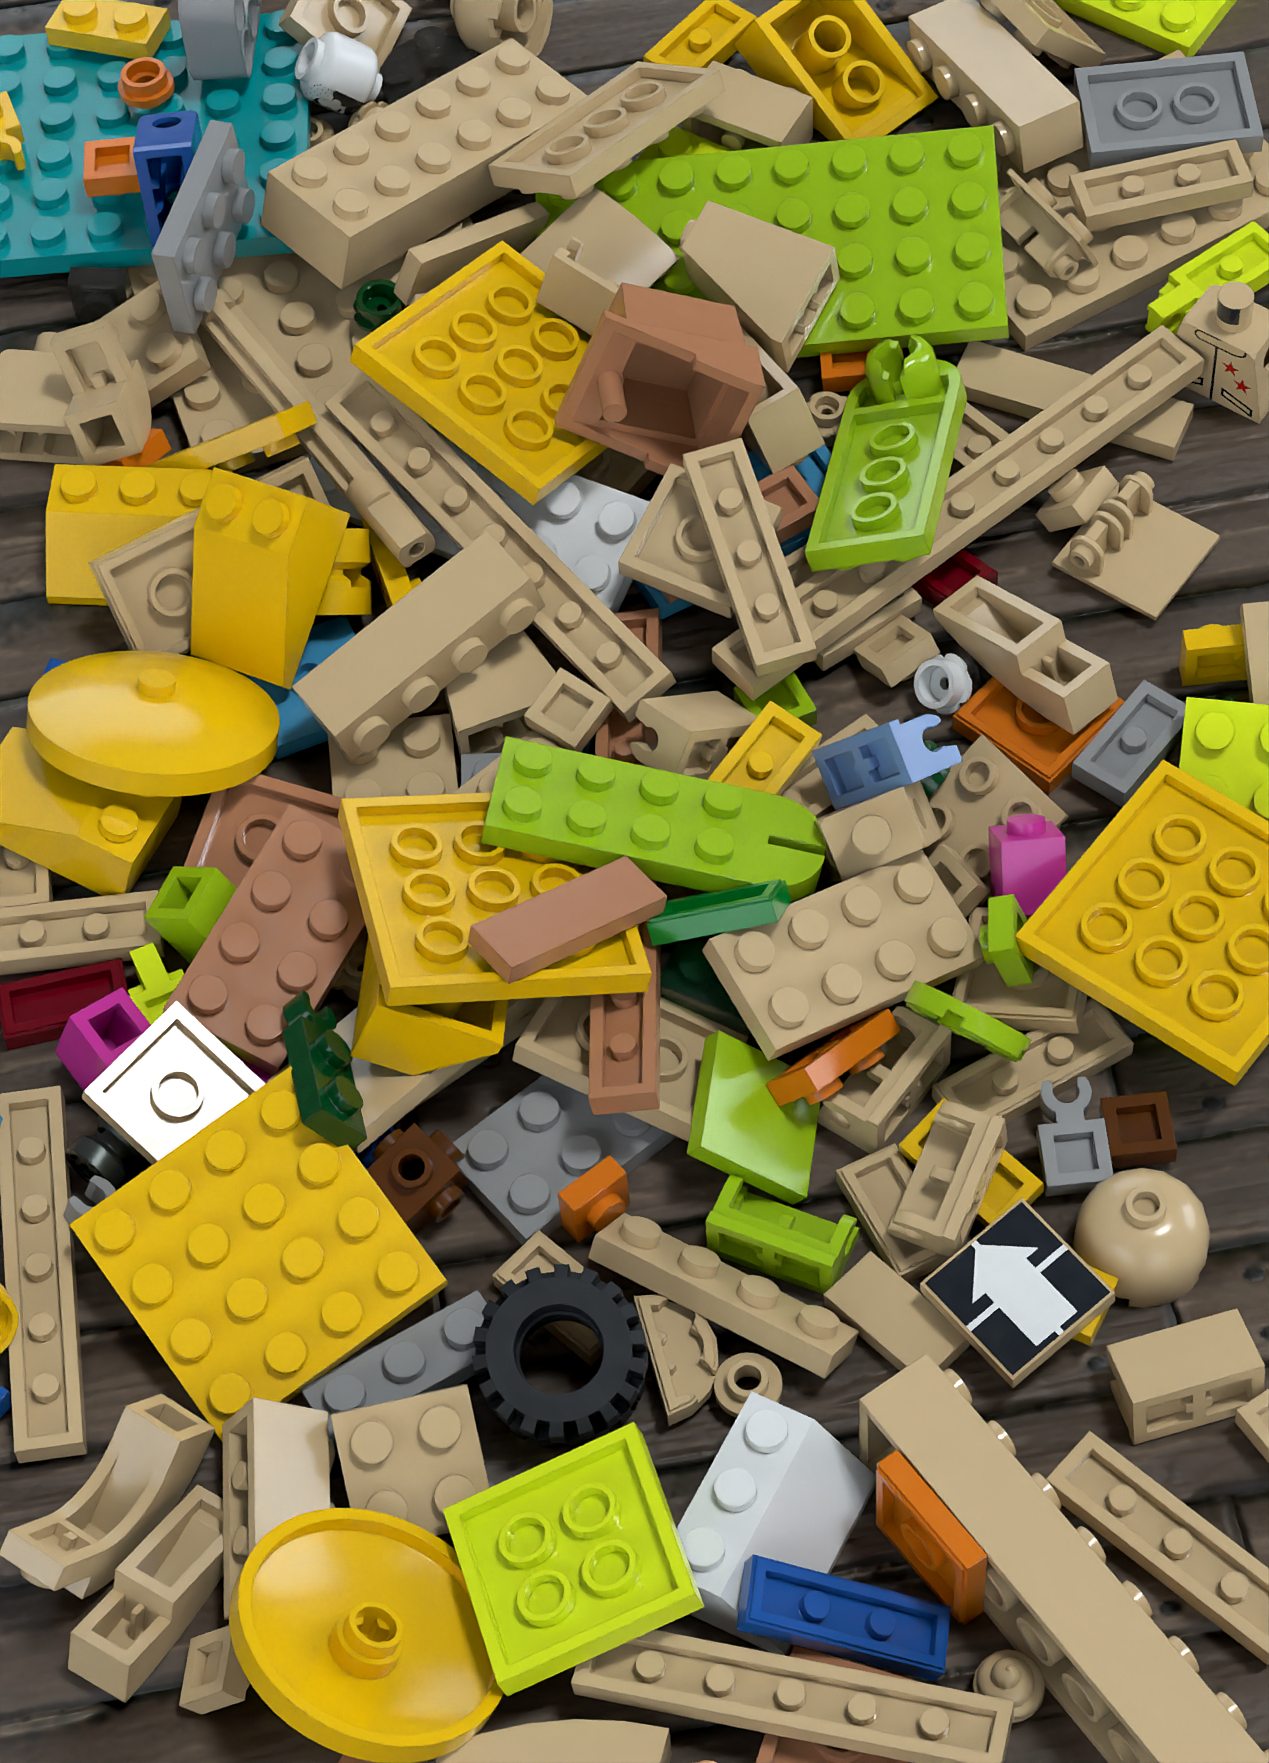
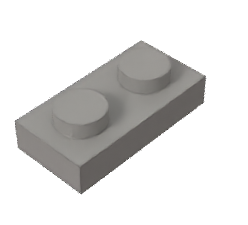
M1143 680L1074 760L1071 777L1123 807L1160 762L1169 755L1182 739L1185 703Z

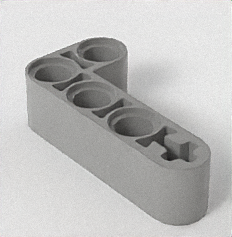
M178 0L180 28L193 80L251 77L262 0Z

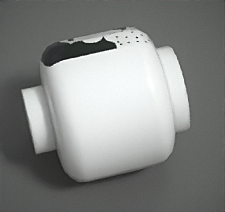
M327 32L319 38L313 37L308 40L300 52L295 67V76L300 80V88L304 97L338 114L350 115L359 110L363 104L371 101L374 102L382 86L383 78L378 73V58L374 50L338 32Z

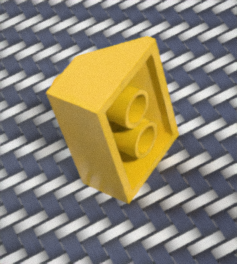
M55 464L46 507V597L48 604L108 606L88 562L199 508L213 470Z
M368 935L350 1056L414 1076L497 1054L503 1046L508 1000L387 1006Z

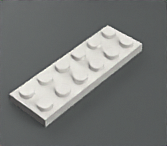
M426 422L613 613H618L633 579L619 574L618 561L648 507L649 501L573 474L533 506ZM341 426L433 535L435 547L431 553L450 560L460 552L461 549ZM311 457L310 463L330 506L349 513L348 522L362 527V516L313 457Z

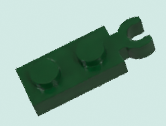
M302 990L283 1006V1015L289 1026L282 1031L289 1065L293 1068L291 1074L302 1124L337 1147L349 1145L353 1150L367 1139V1133L361 1112L363 1099L355 1086L350 1064L353 1060V1057L350 1056L351 1050L344 1039L333 1031L337 1023L332 1010L325 1006L316 1014L310 1004L308 993Z

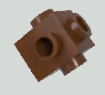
M415 1123L405 1132L397 1129L385 1137L373 1151L372 1158L375 1162L367 1169L414 1236L431 1219L438 1223L448 1217L463 1201L465 1193L461 1189L469 1182L468 1178L457 1166L466 1156L438 1128L428 1137ZM424 1171L420 1178L413 1180L417 1173Z

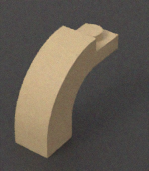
M163 1394L125 1406L103 1458L83 1487L57 1511L10 1529L1 1547L0 1556L20 1568L21 1575L38 1587L53 1591L64 1587L80 1599L92 1595L114 1579L115 1569L176 1507L196 1473L216 1428Z

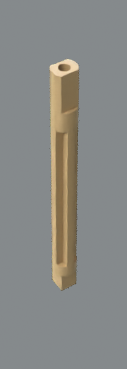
M217 285L214 307L211 312L204 313L200 323L275 413L309 400L318 423L296 432L300 443L403 566L408 567L431 553L435 547L433 535L228 292Z

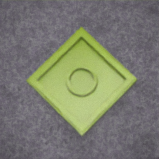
M718 1030L705 1038L687 1154L730 1175L742 1177L744 1182L793 1205L807 1198L820 1102L809 1106L803 1097L779 1107L766 1083L782 1073L790 1065L776 1058L768 1061L762 1051Z

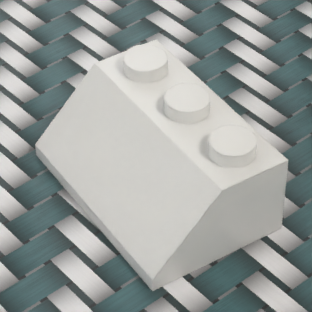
M751 1391L677 1527L681 1543L704 1604L703 1608L690 1613V1615L771 1653L788 1656L793 1644L736 1630L744 1562L754 1554L830 1574L876 1486V1475L815 1419Z

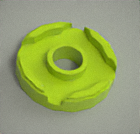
M915 980L904 1002H907L906 1006L912 1008L911 1010L938 1025L941 1024L952 1030L953 1033L962 1035L985 1046V1049L1015 1063L1022 1060L1031 1043V1039L1019 1031L922 982Z

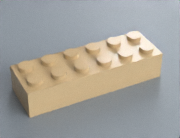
M510 38L268 171L261 225L342 290L406 253L408 249L418 246L514 190L512 188L494 186L488 165L580 102L587 95L513 38Z

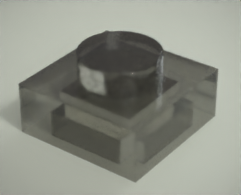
M70 268L67 286L77 322H95L134 296L127 268Z

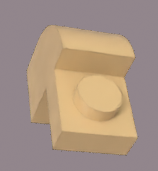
M109 317L55 333L50 346L74 395L63 417L85 464L100 465L141 453L149 436L152 421L148 388L138 359L128 361Z

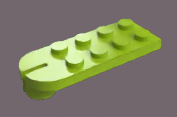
M913 334L910 336L908 349L911 355L905 359L899 341L889 338L877 344L866 357L865 373L867 377L860 381L848 395L805 549V555L812 572L828 569L849 570L862 564L890 560L905 562L919 556L931 554L966 407L967 393L958 368L947 361L937 360L933 347L921 336Z
M507 736L505 737L481 843L595 868H600L627 856L651 880L706 892H715L776 879L786 880L791 899L790 904L815 893L827 846L814 822L818 820L816 816L807 808L789 798Z

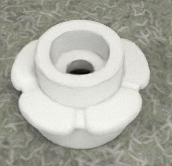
M952 653L946 654L945 657L938 654L919 666L914 677V690L918 700L924 706L936 709L940 714H953L959 710L960 703H965L969 700L972 692V679L967 671V665L961 657ZM946 678H948L949 681L948 689L946 687Z

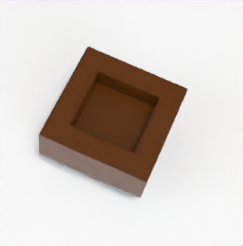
M1166 1091L1100 1098L1099 1114L1100 1118L1105 1120L1112 1169L1176 1162L1177 1144Z

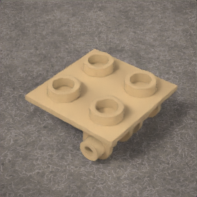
M1137 471L1133 475H1125L1089 521L1078 529L1052 561V566L1156 621L1220 540V535L1153 501L1152 489L1155 486L1154 481L1146 473Z
M982 734L961 756L963 762L951 766L946 779L927 798L943 837L922 850L926 857L929 858L941 843L952 848L990 890L988 826L1007 825V818L1014 815L1037 814L1044 816L1046 821H1052L1060 830V825L1069 816ZM991 890L977 905L978 907H983L988 902V898H991Z

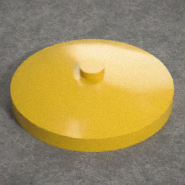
M136 650L88 655L51 669L34 684L30 691L26 720L27 735L32 746L47 762L62 772L81 781L109 790L137 795L168 797L217 792L237 786L257 776L266 769L276 754L280 728L279 712L272 698L259 685L242 674L222 665L196 657L168 652Z
M329 1508L303 1513L284 1521L268 1532L253 1548L237 1577L229 1605V1627L234 1651L243 1672L261 1699L274 1713L299 1733L326 1748L353 1758L378 1763H415L441 1757L460 1748L475 1736L489 1720L504 1694L497 1684L456 1550L436 1535L413 1523L385 1513L356 1508Z

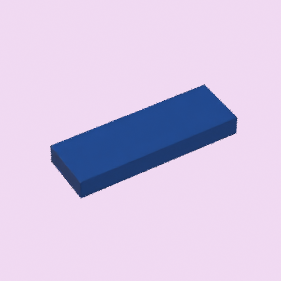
M753 1554L744 1562L736 1630L936 1681L945 1674L951 1607Z

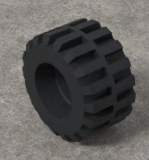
M554 1264V1272L541 1273L540 1268L536 1267L525 1271L527 1279L517 1284L512 1279L500 1287L502 1293L500 1298L495 1303L489 1299L482 1310L483 1323L481 1327H475L473 1343L475 1345V1356H472L474 1372L491 1411L500 1422L503 1421L510 1427L512 1433L523 1440L526 1437L532 1438L537 1441L539 1446L553 1448L554 1443L567 1444L568 1449L577 1448L583 1445V1440L592 1437L597 1439L610 1433L609 1429L617 1422L623 1425L632 1415L631 1407L635 1400H641L645 1389V1374L648 1373L649 1364L645 1333L632 1302L628 1303L622 1290L612 1281L606 1284L599 1279L597 1272L587 1268H583L582 1273L572 1272L569 1264ZM555 1321H573L588 1327L595 1333L602 1348V1363L593 1379L584 1387L566 1394H550L534 1388L525 1378L520 1363V1355L528 1338L540 1327Z

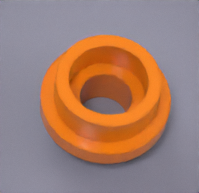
M141 57L128 62L122 68L121 78L118 81V91L121 100L131 107L140 109L158 107L171 97L175 89L172 73L165 68L160 60L152 57Z

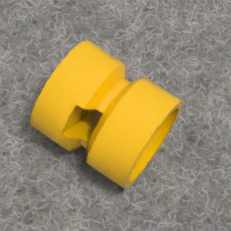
M345 529L316 615H372L371 581L362 575V568L371 563L370 529Z

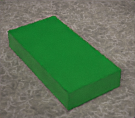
M776 879L666 901L664 912L650 918V921L647 923L652 946L776 923L791 903L786 880Z

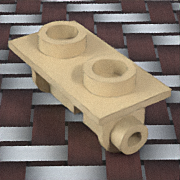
M1010 168L1007 174L1015 186L1008 193L1004 191L999 192L1001 228L1019 246L1036 231L1038 235L1024 247V250L1051 278L1059 277L1063 281L1070 279L1077 272L1079 267L1078 261L1082 257L1096 267L1099 263L1087 245L1093 239V236L1083 223L1071 212L1062 218L1052 209L1057 204V201L1040 181L1034 177L1026 183Z

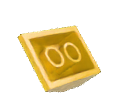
M783 0L755 19L734 45L758 77L784 87L794 88L800 93L813 97V127L830 141L887 136L938 98L866 0Z
M214 467L194 524L190 655L291 690L350 514L312 498Z
M12 727L0 744V845L102 896L130 893L177 818L183 796L168 797L130 794L109 790L76 779L47 762L32 746L25 728Z

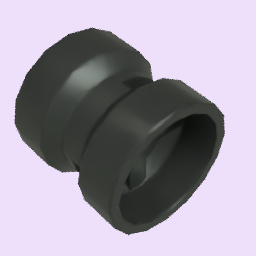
M99 1116L97 1119L98 1132H93L90 1136H79L66 1150L65 1155L74 1170L88 1184L90 1179L96 1175L109 1181L117 1191L127 1183V1172L131 1169V1165H144L148 1160Z

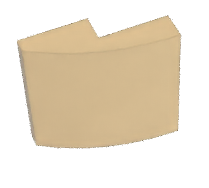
M595 187L589 194L578 198L521 253L523 257L546 274L552 255L560 246L566 250L571 237L574 236L583 242L578 264L606 281L608 279L613 281L619 287L621 282L646 288H652L677 264L680 258L638 218Z

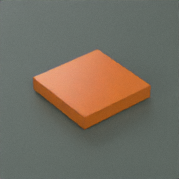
M992 677L953 715L952 729L973 743L983 734L1035 785L1050 795L1072 773V763L1125 701L1118 697L1115 703L1073 735L1042 716Z
M896 1449L877 1463L876 1525L942 1604L951 1607L950 1613L958 1623L962 1622L963 1625H966L984 1611L988 1555Z

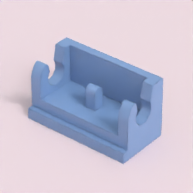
M925 714L902 724L896 719L813 750V756L835 810L912 784L963 762L957 745L942 746L934 749L933 752L925 747L922 739L924 730L937 726L941 722L940 718L934 714Z

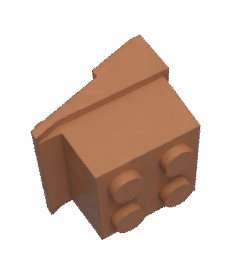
M621 282L609 310L604 309L554 417L555 426L644 461L646 469L664 476L670 463L684 468L683 454L740 438L765 388L758 347L746 345L735 306Z

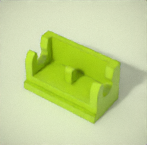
M731 1174L713 1210L710 1211L706 1219L707 1249L723 1259L824 1295L841 1279L859 1239V1228L855 1226L857 1218L844 1214L839 1223L836 1224L748 1192V1188L742 1186L744 1178Z

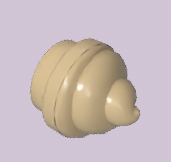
M1007 1649L994 1652L979 1664L973 1677L972 1690L973 1693L1014 1701L1015 1713L1012 1723H1017L1028 1719L1039 1709L1044 1698L1045 1681L1042 1670L1034 1659L1023 1652Z

